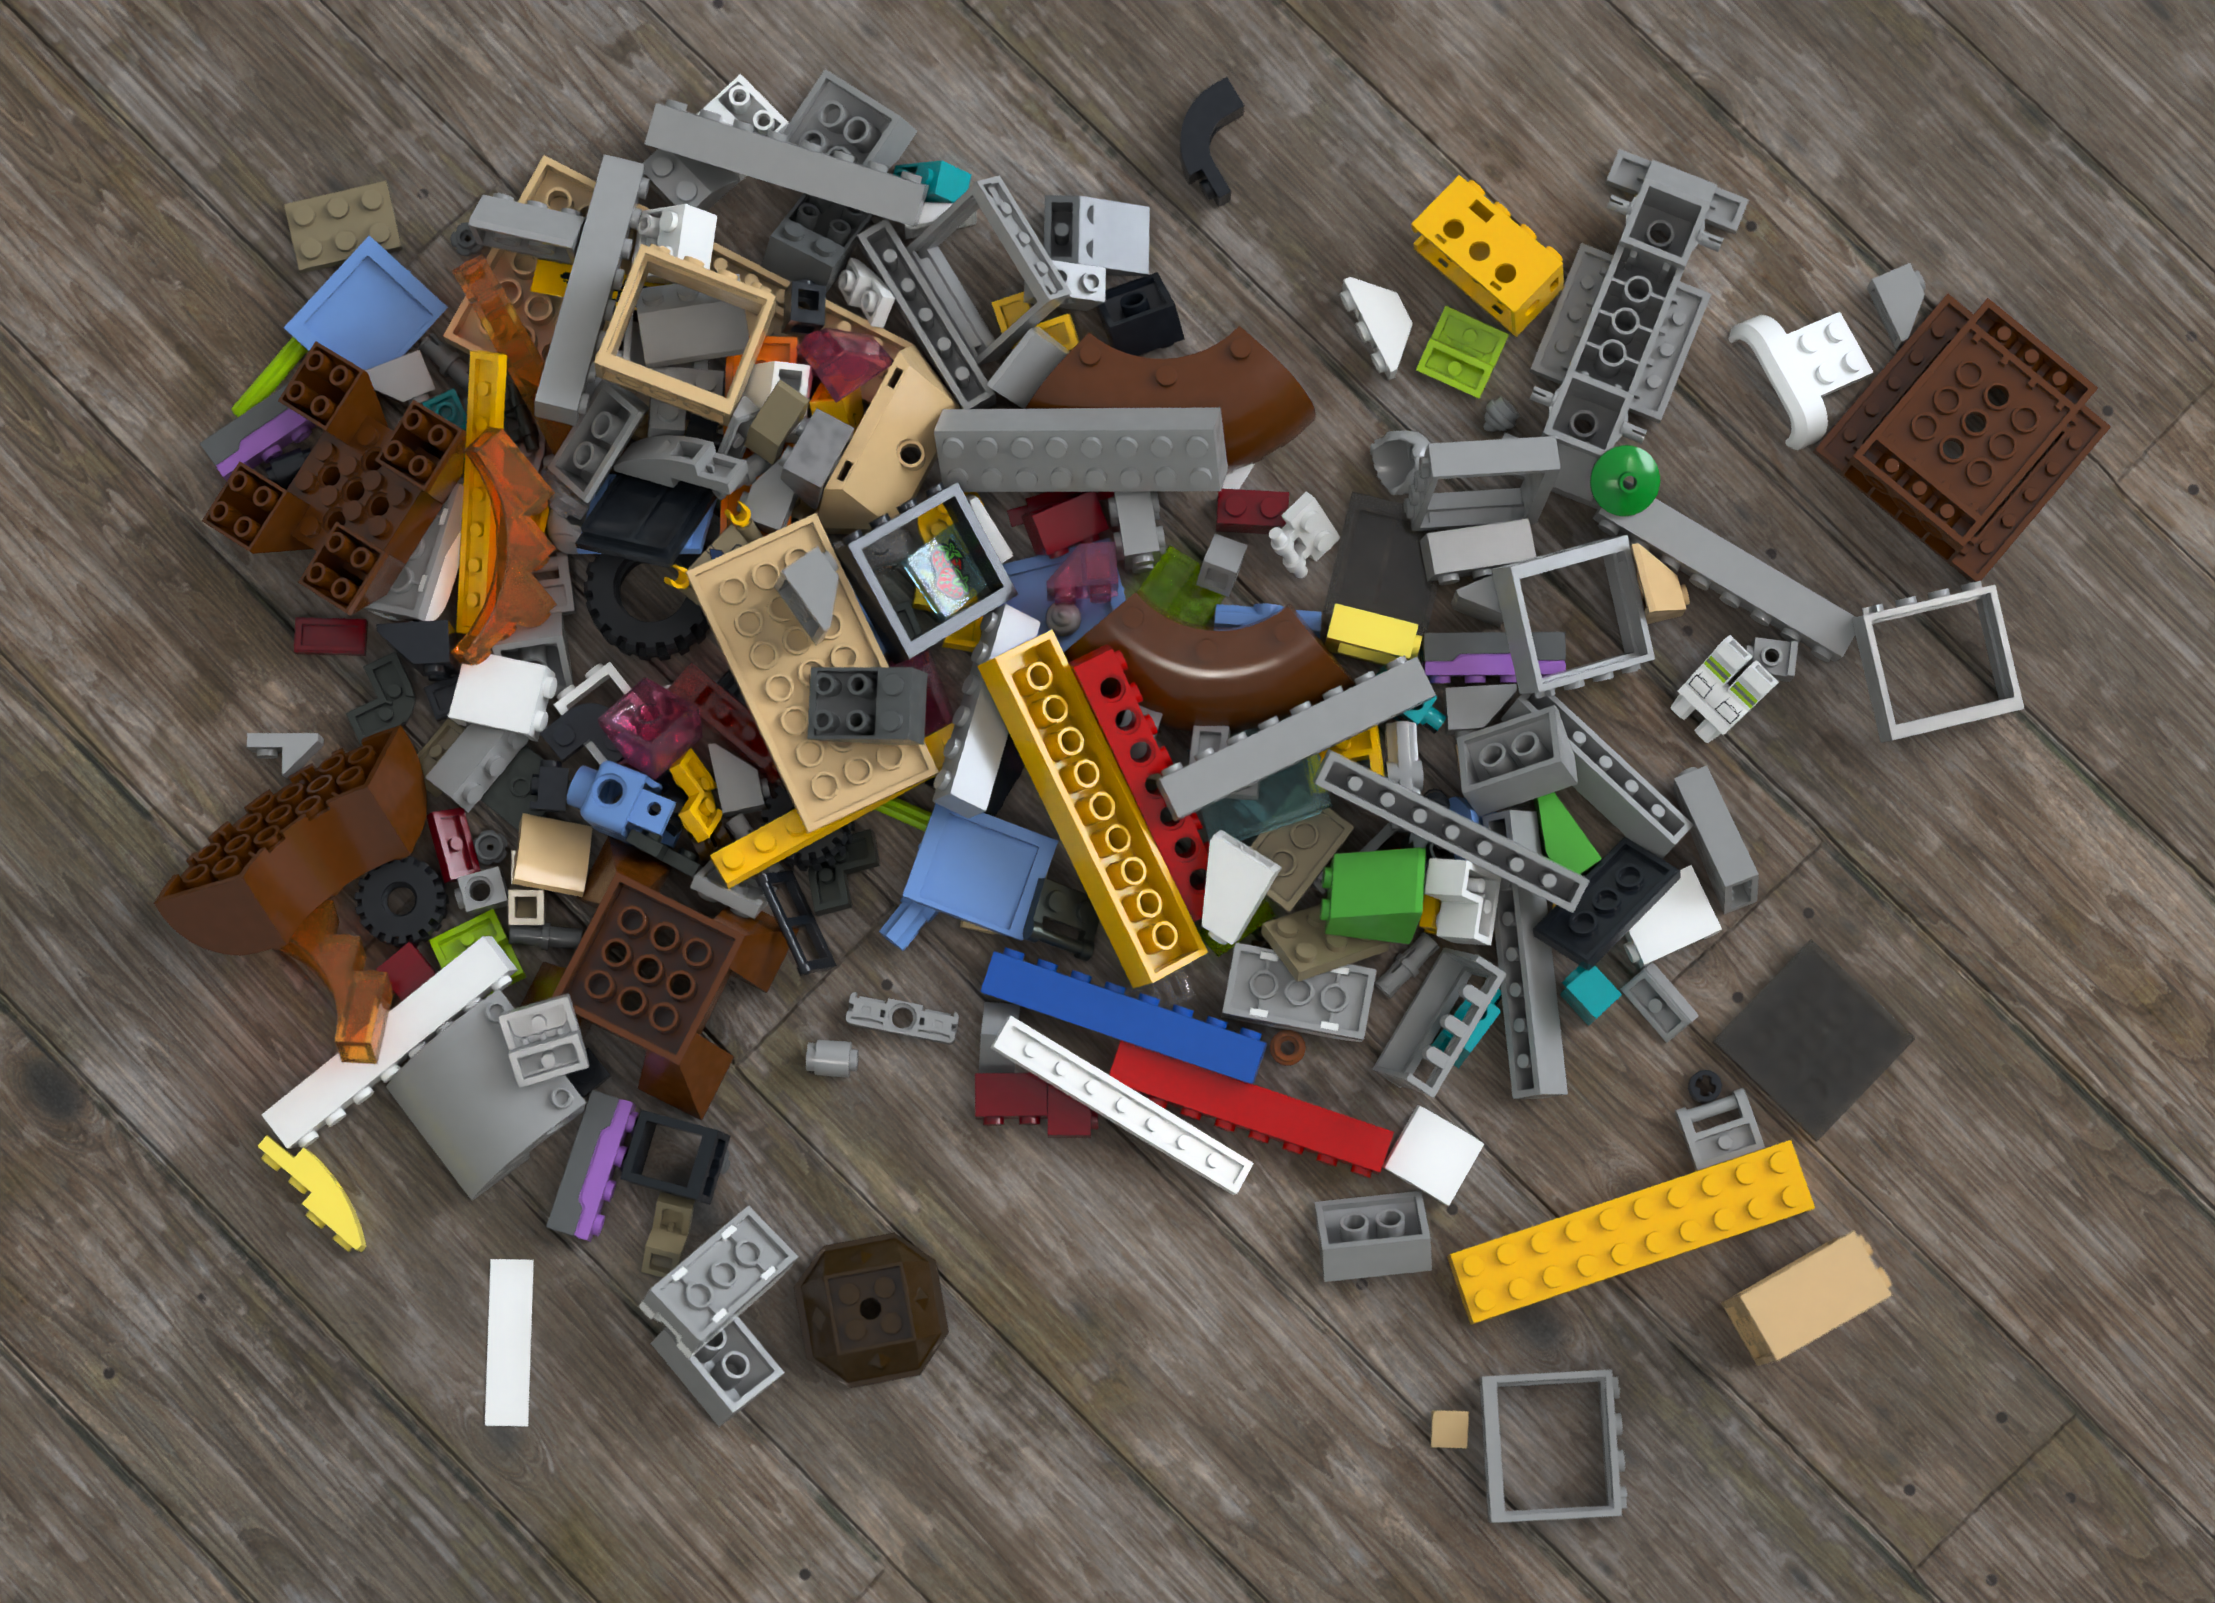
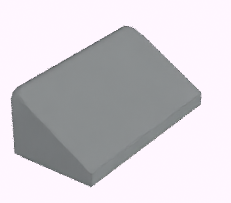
M747 396L742 397L734 411L717 453L738 459L743 458L747 448L744 446L749 427L760 411Z
M1653 962L1620 989L1666 1043L1698 1017L1697 1012Z

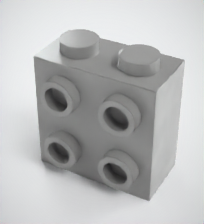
M1157 491L1114 492V498H1108V510L1111 527L1118 526L1119 532L1113 533L1116 560H1123L1125 570L1132 569L1133 573L1154 570L1153 566L1160 565V554H1166L1163 525L1156 526L1155 520L1160 519Z

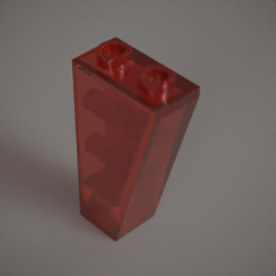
M691 662L668 688L672 697L752 767L757 769L768 781L774 784L778 778L782 780L750 711Z

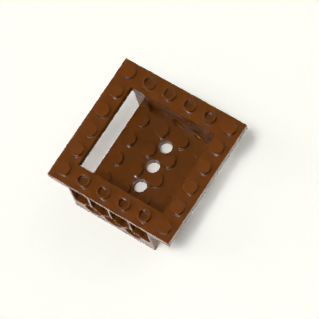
M1947 293L1814 449L1813 453L1972 583L1981 581L2111 426L2084 405L2098 387L1999 306L1987 298L1973 314ZM1947 343H1949V344L1945 347V349L1939 354V356L1933 361V363L1927 368V370L1922 374V376L1916 381V383L1910 388V390L1904 395V397L1899 401V403L1893 408V410L1887 415V417L1881 422V424L1876 428V430L1870 435V437L1864 442V444H1862V442L1868 437V435H1869V434L1874 430V428L1880 423V421H1881V420L1885 417V415L1891 410V408L1897 403V401L1903 396V394H1904V393L1908 390V388L1914 383V381L1920 376V374L1926 369V367H1927V366L1931 363V361L1937 356V354L1943 349V347H1944ZM1994 388L2002 390L2006 395V403L2002 406L1993 405L1988 399V391ZM1969 415L1979 416L1984 423L1983 430L1980 432L1970 431L1965 424L1966 417ZM2059 434L2062 435L2060 439L2055 443V445L2044 456V458L2033 469V471L2022 482V484L2011 495V497L2000 508V510L1989 521V523L1984 527V529L1978 534L1977 537H1975V533L1986 522V520L1991 516V514L1997 509V507L2002 503V501L2008 496V494L2013 490V488L2019 483V481L2024 477V475L2030 470V468L2046 451V449L2051 445V443L2057 438ZM1948 441L1956 442L1961 447V456L1957 459L1948 458L1943 452V444Z

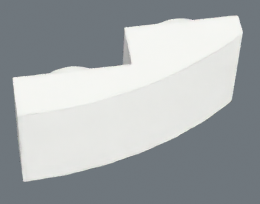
M850 257L846 270H843L840 274L839 289L848 305L861 307L870 326L884 328L895 297L886 284L870 268L858 259Z

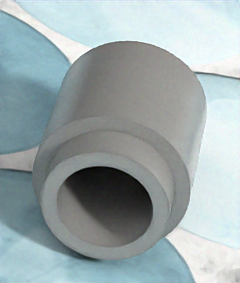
M817 1040V1043L808 1042L806 1071H813L818 1076L849 1078L850 1071H857L858 1050L852 1049V1042Z

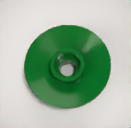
M1631 445L1616 446L1604 452L1595 462L1590 476V488L1595 501L1602 509L1617 516H1632L1644 511L1654 501L1660 487V472L1655 460L1643 449ZM1627 476H1632L1634 484L1631 488L1626 489L1623 486V481Z

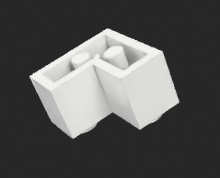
M1429 858L1428 869L1424 875V894L1442 901L1440 912L1436 918V936L1452 943L1491 946L1501 877L1467 860Z

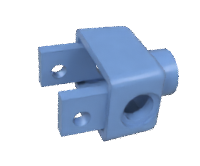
M608 760L602 762L598 771L582 765L572 779L567 793V804L580 809L582 818L596 831L604 835L611 836L633 846L625 841L631 829L633 828L640 833L645 829L663 836L660 843L674 848L682 832L681 830L674 837L665 830L676 803L662 797L663 786L652 780L648 775ZM622 794L620 800L613 804L614 799ZM653 804L661 806V811L656 816L649 814V809Z

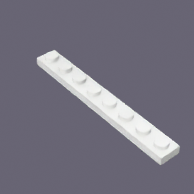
M1012 1016L1007 1017L990 1047L1232 1195L1238 1193L1254 1164Z

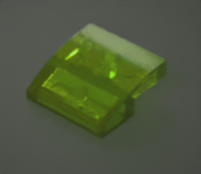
M1169 545L1165 551L1166 553L1157 562L1140 587V590L1157 606L1176 618L1196 625L1206 626L1215 613L1216 604H1221L1226 596L1197 586L1196 583L1201 570L1199 563Z

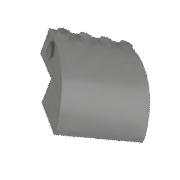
M500 989L478 1003L427 1043L394 1075L386 1086L387 1090L471 1201L530 1159L529 1152L584 1112L586 1104L565 1075L521 1088L518 1087L508 1056L509 1049L498 1018L499 1013L513 1010L514 1007Z

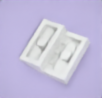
M1417 1105L1385 1160L1383 1168L1406 1183L1416 1186L1442 1204L1449 1206L1484 1143L1438 1115Z

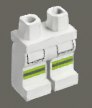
M1731 635L1726 637L1716 647L1713 653L1678 690L1680 694L1670 707L1683 720L1695 709L1699 711L1706 719L1695 729V732L1706 743H1709L1720 734L1725 735L1779 683L1756 660L1730 686L1728 682L1753 658Z

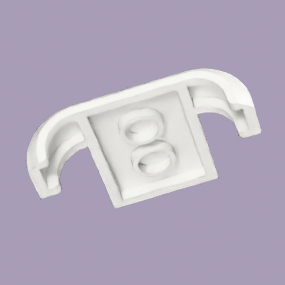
M1841 312L1789 334H1786L1776 320L1766 315H1758L1739 323L1730 331L1728 339L1730 343L1743 340L1754 351L1789 415L1791 434L1785 443L1788 447L1797 451L1818 442L1826 433L1828 419L1822 397L1861 381L1873 373Z

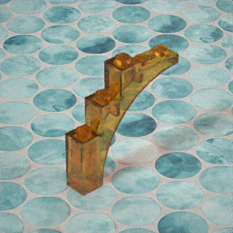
M481 254L474 259L464 262L461 266L453 269L452 272L497 353L507 355V371L555 456L573 425L534 416L535 398L545 363L503 287L497 280L484 255Z
M488 427L465 449V453L479 472L490 497L496 524L497 551L493 579L483 608L469 632L451 651L459 663L470 666L478 665L485 661L492 652L490 649L499 640L507 639L516 631L517 623L529 628L540 626L550 617L551 613L549 611L557 605L531 573L543 568L550 560L549 555L556 548L530 518L531 515H538L548 506L549 502L547 500L555 492L506 432L501 428Z
M325 900L301 923L291 936L290 942L279 950L304 963L321 978L333 995L338 1016L335 1043L341 1062L377 1064L393 998L387 972L376 970L363 971L366 954L361 937L350 934L337 935L340 921L334 901Z

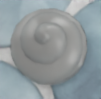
M1500 396L1496 401L1492 399L1486 405L1487 412L1484 415V429L1491 432L1512 429L1520 415L1515 407L1503 396Z
M1058 601L1052 604L1046 613L1047 627L1049 630H1053L1055 635L1069 636L1075 633L1080 626V611L1076 605L1069 601Z

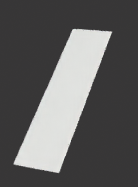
M490 1260L485 1426H528L534 1260Z

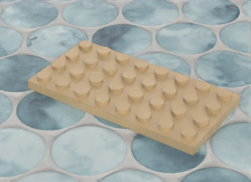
M817 513L686 571L692 590L807 834L939 773L925 742L924 745H887L807 739L811 667H889ZM818 546L822 553L828 551L837 562L839 569L836 570L839 579L831 626L823 640L815 645L774 586L782 570Z

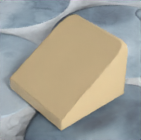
M1431 1411V1447L1467 1448L1469 1411Z

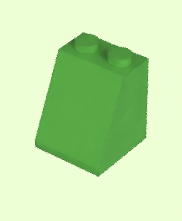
M1426 848L1334 854L1330 867H1324L1322 875V888H1328L1327 899H1322L1320 907V920H1325V934L1410 944L1423 912Z

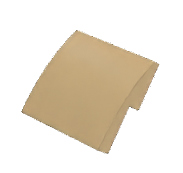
M523 813L519 824L518 848L514 857L512 884L583 897L590 857L592 826Z

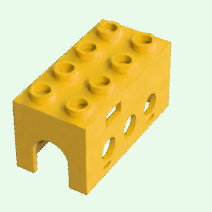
M1458 175L1411 223L1412 231L1415 234L1417 232L1421 234L1413 243L1414 250L1517 337L1564 289L1563 258L1551 246L1546 248L1536 240L1537 236L1527 225L1521 224L1519 226L1510 218V212L1501 203L1495 202L1493 204L1484 196V190L1475 181L1469 180L1467 182ZM1442 259L1448 266H1443L1439 260ZM1497 306L1503 313L1499 314L1493 307Z

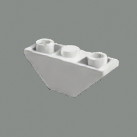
M1352 277L1344 279L1343 292L1340 293L1341 300L1348 312L1354 311L1359 321L1355 324L1357 332L1364 343L1369 341L1374 351L1371 354L1374 366L1379 373L1385 372L1388 380L1395 378L1413 324L1398 293Z

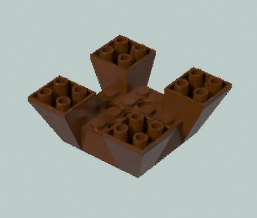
M315 341L278 402L318 426L324 432L287 490L239 461L202 522L253 554L308 549L316 550L317 553L298 583L351 616L387 595L463 474L467 432L415 400L411 402L394 431L389 429L368 372Z
M608 836L586 878L583 897H576V899L597 909L567 968L547 962L542 963L520 1007L569 993L583 1040L593 1024L645 1050L646 1054L638 1089L702 1121L734 1056L700 1035L730 976L768 993L789 951V947L775 917L763 911L755 919L751 917L743 918L734 914L730 907L726 906L714 919H711L660 894L672 866ZM793 928L795 936L799 932L798 928ZM664 930L675 932V940L668 947H661L657 944V937ZM616 946H623L627 951L625 959L620 963L609 961V952ZM648 962H655L659 966L658 974L652 979L641 977V968ZM680 978H687L691 981V988L684 995L673 993V984ZM632 994L640 995L642 997L641 1007L633 1012L626 1011L624 1008L625 999Z

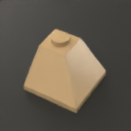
M1639 543L1631 544L1630 549L1647 624L1683 616L1686 611L1685 605L1690 604L1686 585H1680L1678 576Z

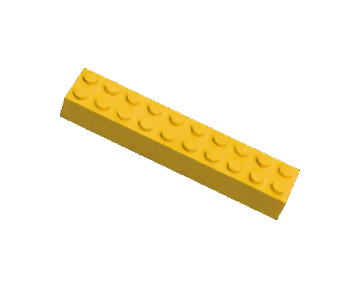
M1053 630L1034 637L978 665L977 668L1132 987L1137 988L1154 983L1207 954L1208 951Z
M1789 1140L1452 1253L1447 1258L1470 1325L1808 1212L1815 1209L1792 1141Z

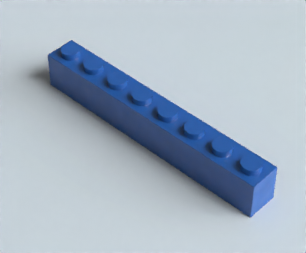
M1007 947L1004 948L1003 953L993 952L980 991L981 993L1254 1084L1268 1044L1260 1040L1262 1033L1244 1027L1241 1028L1240 1033L1226 1029L1228 1022L1207 1016L1205 1022L1193 1018L1194 1011L1176 1004L1173 1005L1172 1010L1158 1006L1160 1002L1158 998L1143 993L1139 994L1138 999L1125 995V987L1106 981L1104 987L1092 984L1093 976L1072 970L1069 976L1057 972L1059 965L1039 958L1037 964L1024 961L1025 953Z

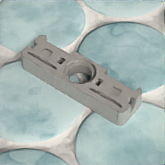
M853 992L850 995L846 1021L851 1026L948 1045L955 1042L959 1023L957 1012H954L953 1017L950 1013L929 1009L923 1011V1005L889 998L887 1003L883 1000L863 996L857 998V992ZM898 1009H907L912 1013L913 1021L909 1027L898 1028L893 1024L892 1017Z

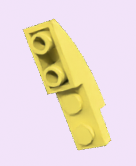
M266 1136L257 1146L265 1152L261 1159L277 1172L281 1167L292 1176L288 1182L305 1195L308 1190L311 1192L302 1203L309 1209L306 1216L321 1229L327 1225L335 1231L336 1235L333 1239L348 1252L352 1248L362 1252L366 1248V1242L361 1224L347 1194L334 1175L310 1150L303 1147L294 1157L276 1140Z

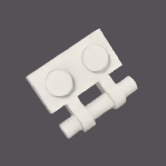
M1307 491L1281 515L1286 525L1282 529L1275 527L1269 531L1272 548L1276 554L1283 557V564L1288 572L1294 573L1297 578H1303L1307 575L1308 569L1305 565L1308 556L1317 562L1341 538L1315 497ZM1297 539L1298 543L1294 546V541Z

